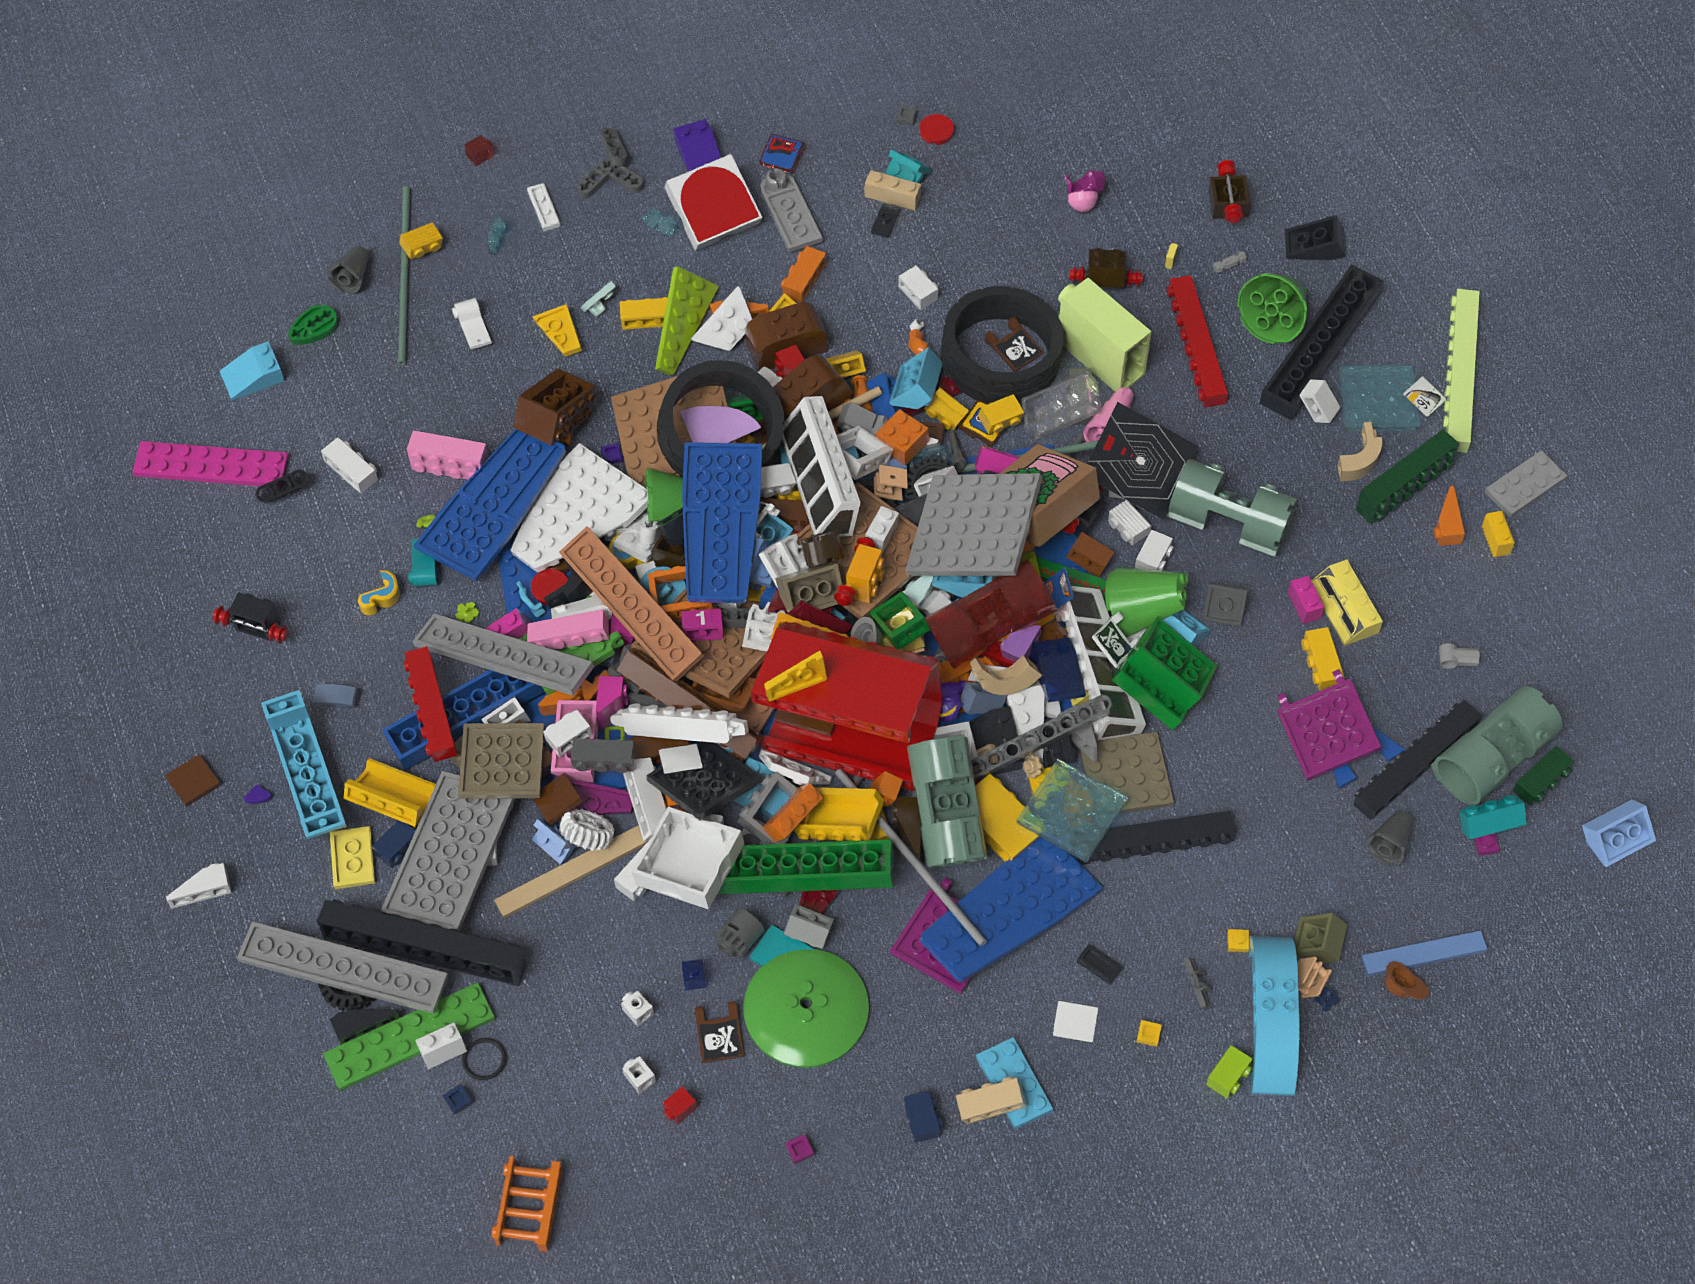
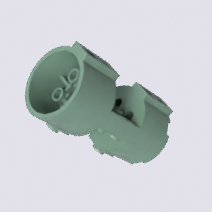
M1189 458L1174 489L1167 517L1203 530L1206 528L1213 511L1244 523L1239 544L1274 557L1277 556L1281 544L1278 542L1283 541L1295 512L1292 506L1294 507L1297 504L1298 498L1281 493L1276 490L1277 486L1269 483L1259 487L1254 500L1246 497L1236 498L1233 492L1227 490L1221 492L1226 476V471L1222 470L1223 466L1215 463L1206 465Z
M1529 686L1520 687L1498 705L1478 726L1469 733L1464 734L1436 758L1431 764L1436 779L1441 781L1445 788L1461 802L1468 805H1477L1507 779L1508 773L1525 758L1533 757L1563 729V722L1557 708L1553 703L1549 705L1542 698L1544 694L1537 689Z
M964 735L952 736L909 745L907 750L913 786L916 788L922 823L920 828L927 868L948 867L987 859L968 738Z

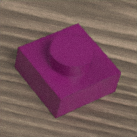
M1495 833L1474 838L1478 856L1499 853Z
M805 1134L785 1143L794 1164L814 1156V1152Z

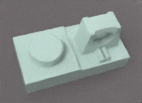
M610 281L583 304L581 309L584 312L589 310L597 317L605 310L600 300L602 298L607 300L613 294L611 290L616 286Z

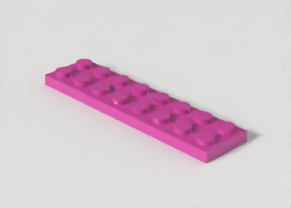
M140 441L132 473L135 477L261 486L285 475L289 455L287 452ZM283 481L277 483V488H282Z

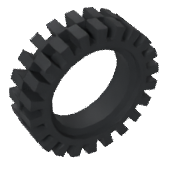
M930 456L927 460L923 458L921 462L917 461L907 474L908 487L904 490L907 495V501L918 497L914 483L923 474L951 466L956 467V464H950L948 459H945V461L941 460L942 457L937 456V459ZM956 469L957 474L961 475L960 469Z
M353 945L354 949L368 952L365 947L359 949L358 945ZM318 983L325 1001L330 1003L333 1008L337 1006L340 1011H344V1008L347 1011L352 1010V1008L361 1010L360 1006L365 1005V1007L370 1006V1000L373 1003L376 998L357 993L341 994L331 986Z

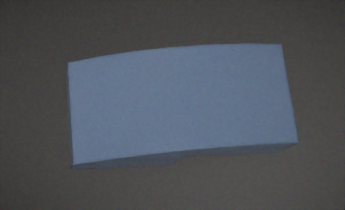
M316 684L313 703L315 705H335L337 708L354 707L358 688L336 684Z

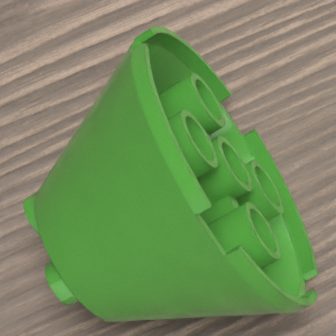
M1266 273L1251 278L1244 284L1238 296L1237 306L1240 309V319L1243 325L1253 336L1267 343H1286L1293 340L1301 333L1306 324L1307 289L1297 279L1289 275L1283 276Z

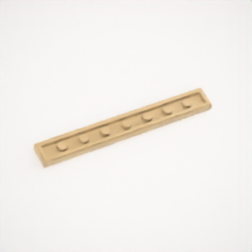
M638 825L613 838L606 849L599 851L596 849L593 851L589 850L496 898L494 902L505 919L644 847L648 841H643Z

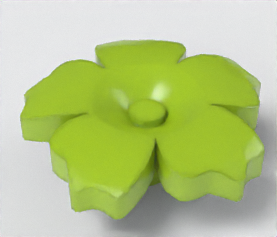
M430 514L419 518L416 524L417 527H428L436 515Z
M473 602L466 603V607L460 603L457 609L458 613L455 614L458 620H465V623H471L474 618L478 617L479 611L475 608V603Z

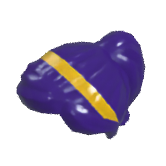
M964 680L961 682L941 683L943 703L940 719L942 722H951V720L956 719L959 709L963 706V703L960 702V693L966 684Z

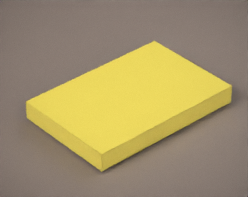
M370 826L330 832L334 889L375 884Z

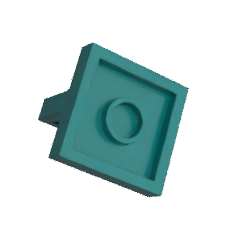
M891 149L888 156L892 160L885 173L920 184L924 174L930 175L933 168L903 152Z

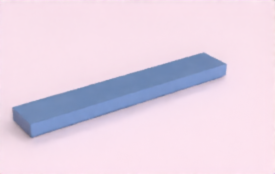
M1476 931L1365 954L1361 956L1366 975L1369 977L1387 973L1386 966L1393 961L1399 962L1407 968L1484 953L1487 951V946L1482 932Z

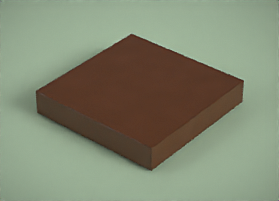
M200 754L165 775L167 781L186 807L221 786Z
M564 773L541 789L540 798H532L550 826L583 802Z

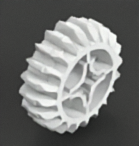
M573 809L567 812L561 819L559 831L565 837L564 839L570 841L571 844H576L584 849L588 848L592 851L596 849L599 851L606 849L612 842L614 836L613 824L609 823L608 819H604L602 815L596 814V812Z

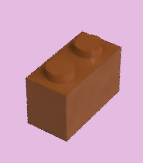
M1081 532L1066 558L1099 577L1113 556L1114 551L1094 540L1091 536Z

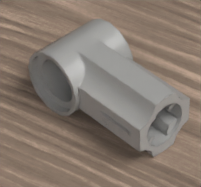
M1451 643L1442 644L1439 647L1440 666L1444 669H1452L1457 666L1478 667L1480 652L1474 648H1457L1456 645Z

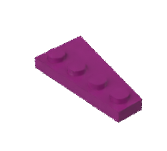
M569 779L583 800L582 803L573 809L589 810L593 813L596 812L598 815L631 814L632 802L628 791Z

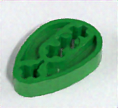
M316 305L303 312L295 320L288 332L290 342L294 345H305L320 341L333 334L338 327L335 311L326 305Z

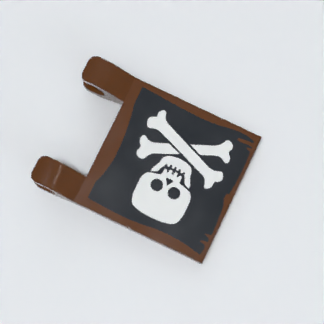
M1011 317L1008 320L1007 326L1013 331L1012 333L998 341L993 332L990 331L985 334L984 340L1016 372L1043 355L1044 352L1023 330L1017 319Z
M728 1002L729 1017L706 1021L704 1020L703 1007H695L702 1063L744 1057L736 1002Z

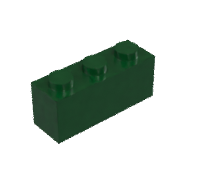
M1555 746L1516 782L1513 792L1530 807L1536 802L1539 804L1546 797L1547 794L1545 793L1547 791H1553L1559 785L1560 779H1566L1573 772L1571 768L1574 760Z

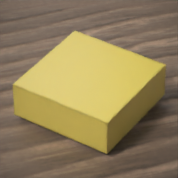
M1174 243L1170 245L1166 256L1165 267L1168 269H1172L1177 255L1178 245Z

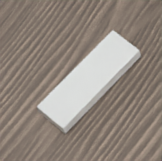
M544 183L527 188L543 232L561 227Z

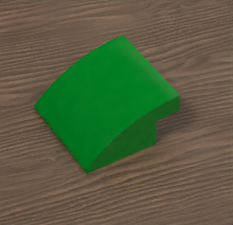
M1157 616L1124 659L1112 681L1171 730H1174L1183 721L1187 711L1202 698L1218 665Z

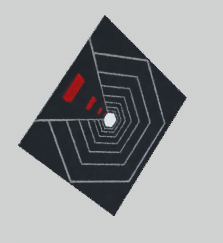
M1117 402L1087 464L1096 468L1098 485L1164 520L1169 510L1179 476L1189 458L1193 459L1198 446Z

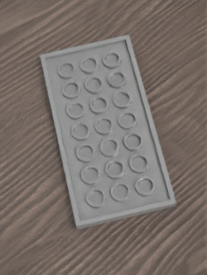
M442 771L381 912L386 915L396 914L407 920L417 919L427 925L437 924L447 930L453 928L460 931L515 798L459 799L460 775Z

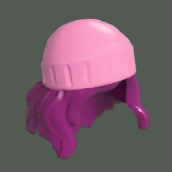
M1089 170L1088 173L1076 182H1072L1068 174L1065 175L1069 205L1079 212L1092 210L1098 200V194L1104 189L1106 184L1104 173L1099 170Z

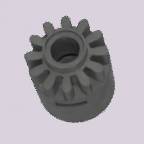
M737 908L714 936L716 937L715 940L719 942L718 948L729 957L735 955L739 959L746 954L763 934L764 928L752 914L744 909Z

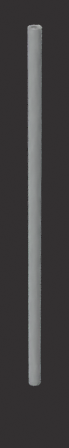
M842 769L836 771L835 774L847 788L858 789ZM879 814L876 822L975 941L980 946L985 945L986 939Z

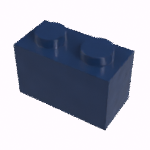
M398 820L372 845L374 854L390 868L399 865L404 859L416 830Z
M929 1090L904 1096V1107L914 1142L918 1143L940 1137V1129H943L940 1116L936 1117L934 1111L937 1109L934 1097H930Z

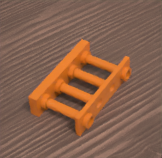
M509 1156V1162L505 1163L503 1175L506 1178L497 1225H493L492 1238H494L496 1246H501L502 1237L534 1241L537 1243L539 1251L548 1252L563 1170L561 1162L552 1161L551 1168H547V1170L516 1166L514 1156ZM514 1175L546 1178V1181H548L547 1188L543 1190L512 1187ZM510 1195L542 1199L545 1202L544 1209L535 1211L509 1208ZM506 1216L538 1220V1222H541L540 1230L531 1232L504 1228Z

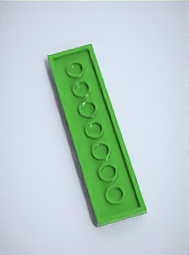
M477 982L440 999L434 1014L416 1010L326 1051L323 1055L339 1091H342L420 1055L421 1053L415 1040L452 1023H455L462 1036L494 1021L495 1018Z

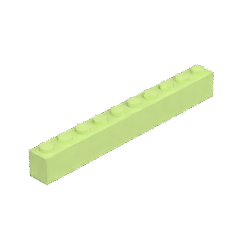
M1457 289L1456 295L1451 298V307H1454V310H1451L1450 321L1453 322V325H1450L1449 336H1452V340H1449L1448 351H1451V355H1448L1447 366H1450V370H1447L1446 381H1449V385H1446L1445 396L1448 397V401L1445 400L1444 412H1447V416H1444L1443 427H1446V432L1459 443L1457 452L1467 453L1471 442L1479 291Z

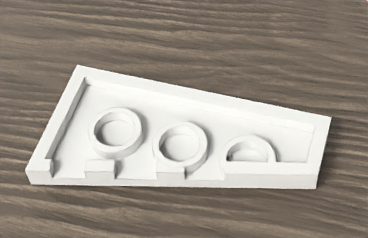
M1045 684L1028 687L1020 692L1007 695V703L1011 708L1018 736L1044 724ZM1028 738L1026 745L1029 747L1034 746L1036 738ZM1042 748L1032 754L1039 756L1040 762L1043 763Z

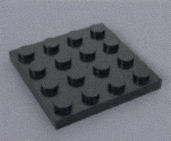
M701 741L697 744L702 768L665 774L663 766H660L647 774V781L699 821L761 783V776L714 742Z

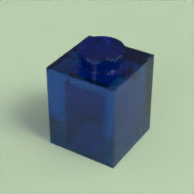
M702 959L682 962L685 991L706 988Z

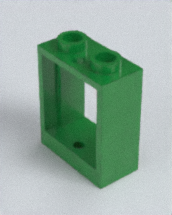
M900 592L870 612L876 627L880 629L884 637L897 650L902 649L930 630L925 617L903 592ZM907 608L914 617L891 631L884 622Z

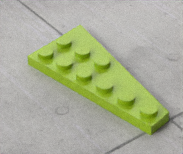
M679 266L673 267L655 370L669 376L674 375L691 342V338L694 336L719 287Z

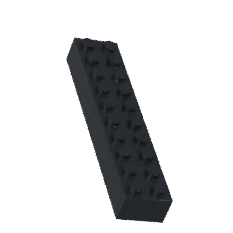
M1351 264L1262 390L1259 404L1293 420L1304 404L1299 395L1310 380H1320L1380 295L1384 280Z
M325 899L317 919V924L325 939L349 945H358L361 948L365 947L369 950L518 987L527 965L523 949L517 944L509 943L508 945L494 938L489 940L481 938L473 933L467 935L457 929L451 928L447 930L437 924L427 925L417 919H403L396 914L386 915L376 909H371L370 911L363 909L359 905L352 904L350 906L335 899L332 901Z

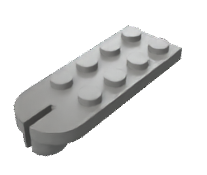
M779 168L774 169L775 180H773L772 172L769 170L761 182V195L788 252L790 253L806 246L823 242L822 236L795 180Z

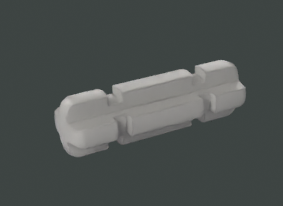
M1244 251L1236 253L1237 255L1234 254L1222 259V262L1217 261L1213 263V269L1216 273H1219L1223 269L1226 270L1238 265V262L1243 263L1246 261V254Z

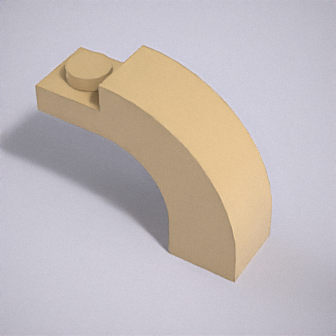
M1364 422L1361 435L1364 449L1354 455H1340L1337 464L1340 482L1360 479L1369 474L1376 466L1382 448V437H1376V430L1372 428V422Z
M1024 655L1013 665L1003 670L990 669L976 658L970 662L974 670L972 673L978 679L982 688L987 692L997 695H1009L1020 692L1031 686L1042 676L1037 666Z

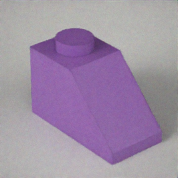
M1035 625L1010 633L1008 638H1004L1001 643L1002 657L1016 662L1022 655L1028 658L1042 634L1041 626Z

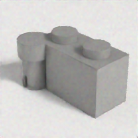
M849 402L843 405L836 425L841 427V430L844 432L860 426L875 436V433L889 419L887 417L884 419L885 416L878 415L876 418L875 413L853 402Z

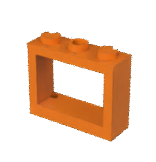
M676 566L672 569L655 570L652 573H648L650 595L658 605L656 585L686 579L685 566ZM689 601L660 606L672 620L681 619V611L714 609L713 603Z

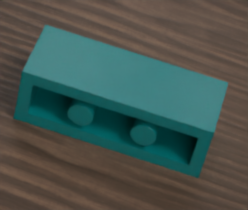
M1508 795L1504 799L1489 800L1485 804L1470 805L1466 809L1459 810L1462 833L1469 839L1527 825L1525 804L1516 795Z

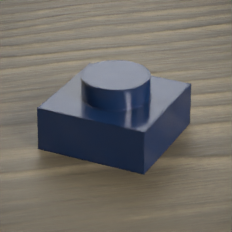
M461 1084L442 1095L454 1115L472 1104V1100Z

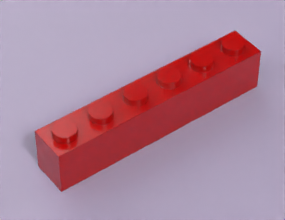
M428 646L405 652L406 660L403 661L406 672H410L411 677H407L410 689L414 688L415 691L412 694L415 706L418 705L419 710L416 711L418 720L423 722L424 727L420 729L423 739L428 741V744L425 745L427 755H432L434 762L458 756Z

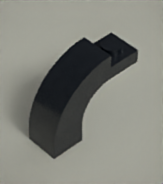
M567 561L565 563L571 573L568 581L544 597L550 611L551 608L583 600L591 591V588Z

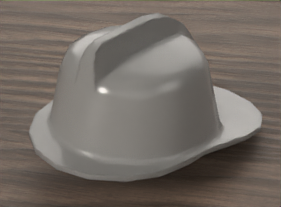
M870 617L860 618L855 622L851 631V637L861 641L875 642L878 645L881 642V631Z

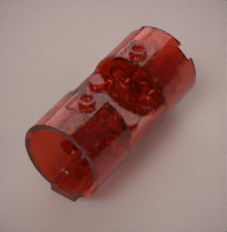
M1027 559L1019 564L1016 576H997L983 587L961 599H956L925 617V620L949 664L955 669L987 651V646L1019 628L1022 630L1056 612L1057 608L1036 569Z

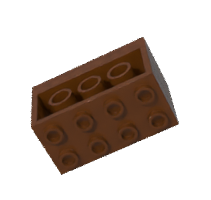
M557 368L519 395L513 428L552 446L591 417L593 412L591 409L592 403L596 397V386Z

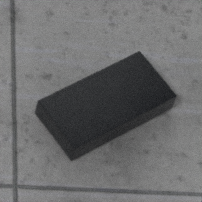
M1089 944L1076 960L1078 964L1109 985L1112 984L1123 968Z

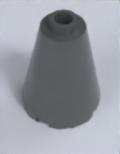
M354 246L329 267L327 271L329 275L328 281L335 289L340 292L348 291V294H353L361 288L369 258V252L366 248Z
M1396 811L1368 837L1366 848L1370 849L1369 854L1376 861L1384 865H1390V863L1399 865L1403 862L1413 824V819L1408 812Z

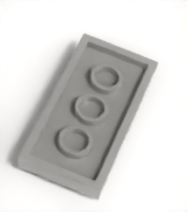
M1541 450L1488 486L1484 493L1511 518L1567 479V475Z

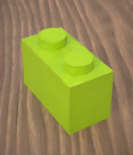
M1231 1045L1209 1075L1206 1085L1227 1099L1231 1093L1235 1095L1241 1087L1240 1080L1243 1077L1247 1078L1253 1069L1251 1067L1252 1058Z

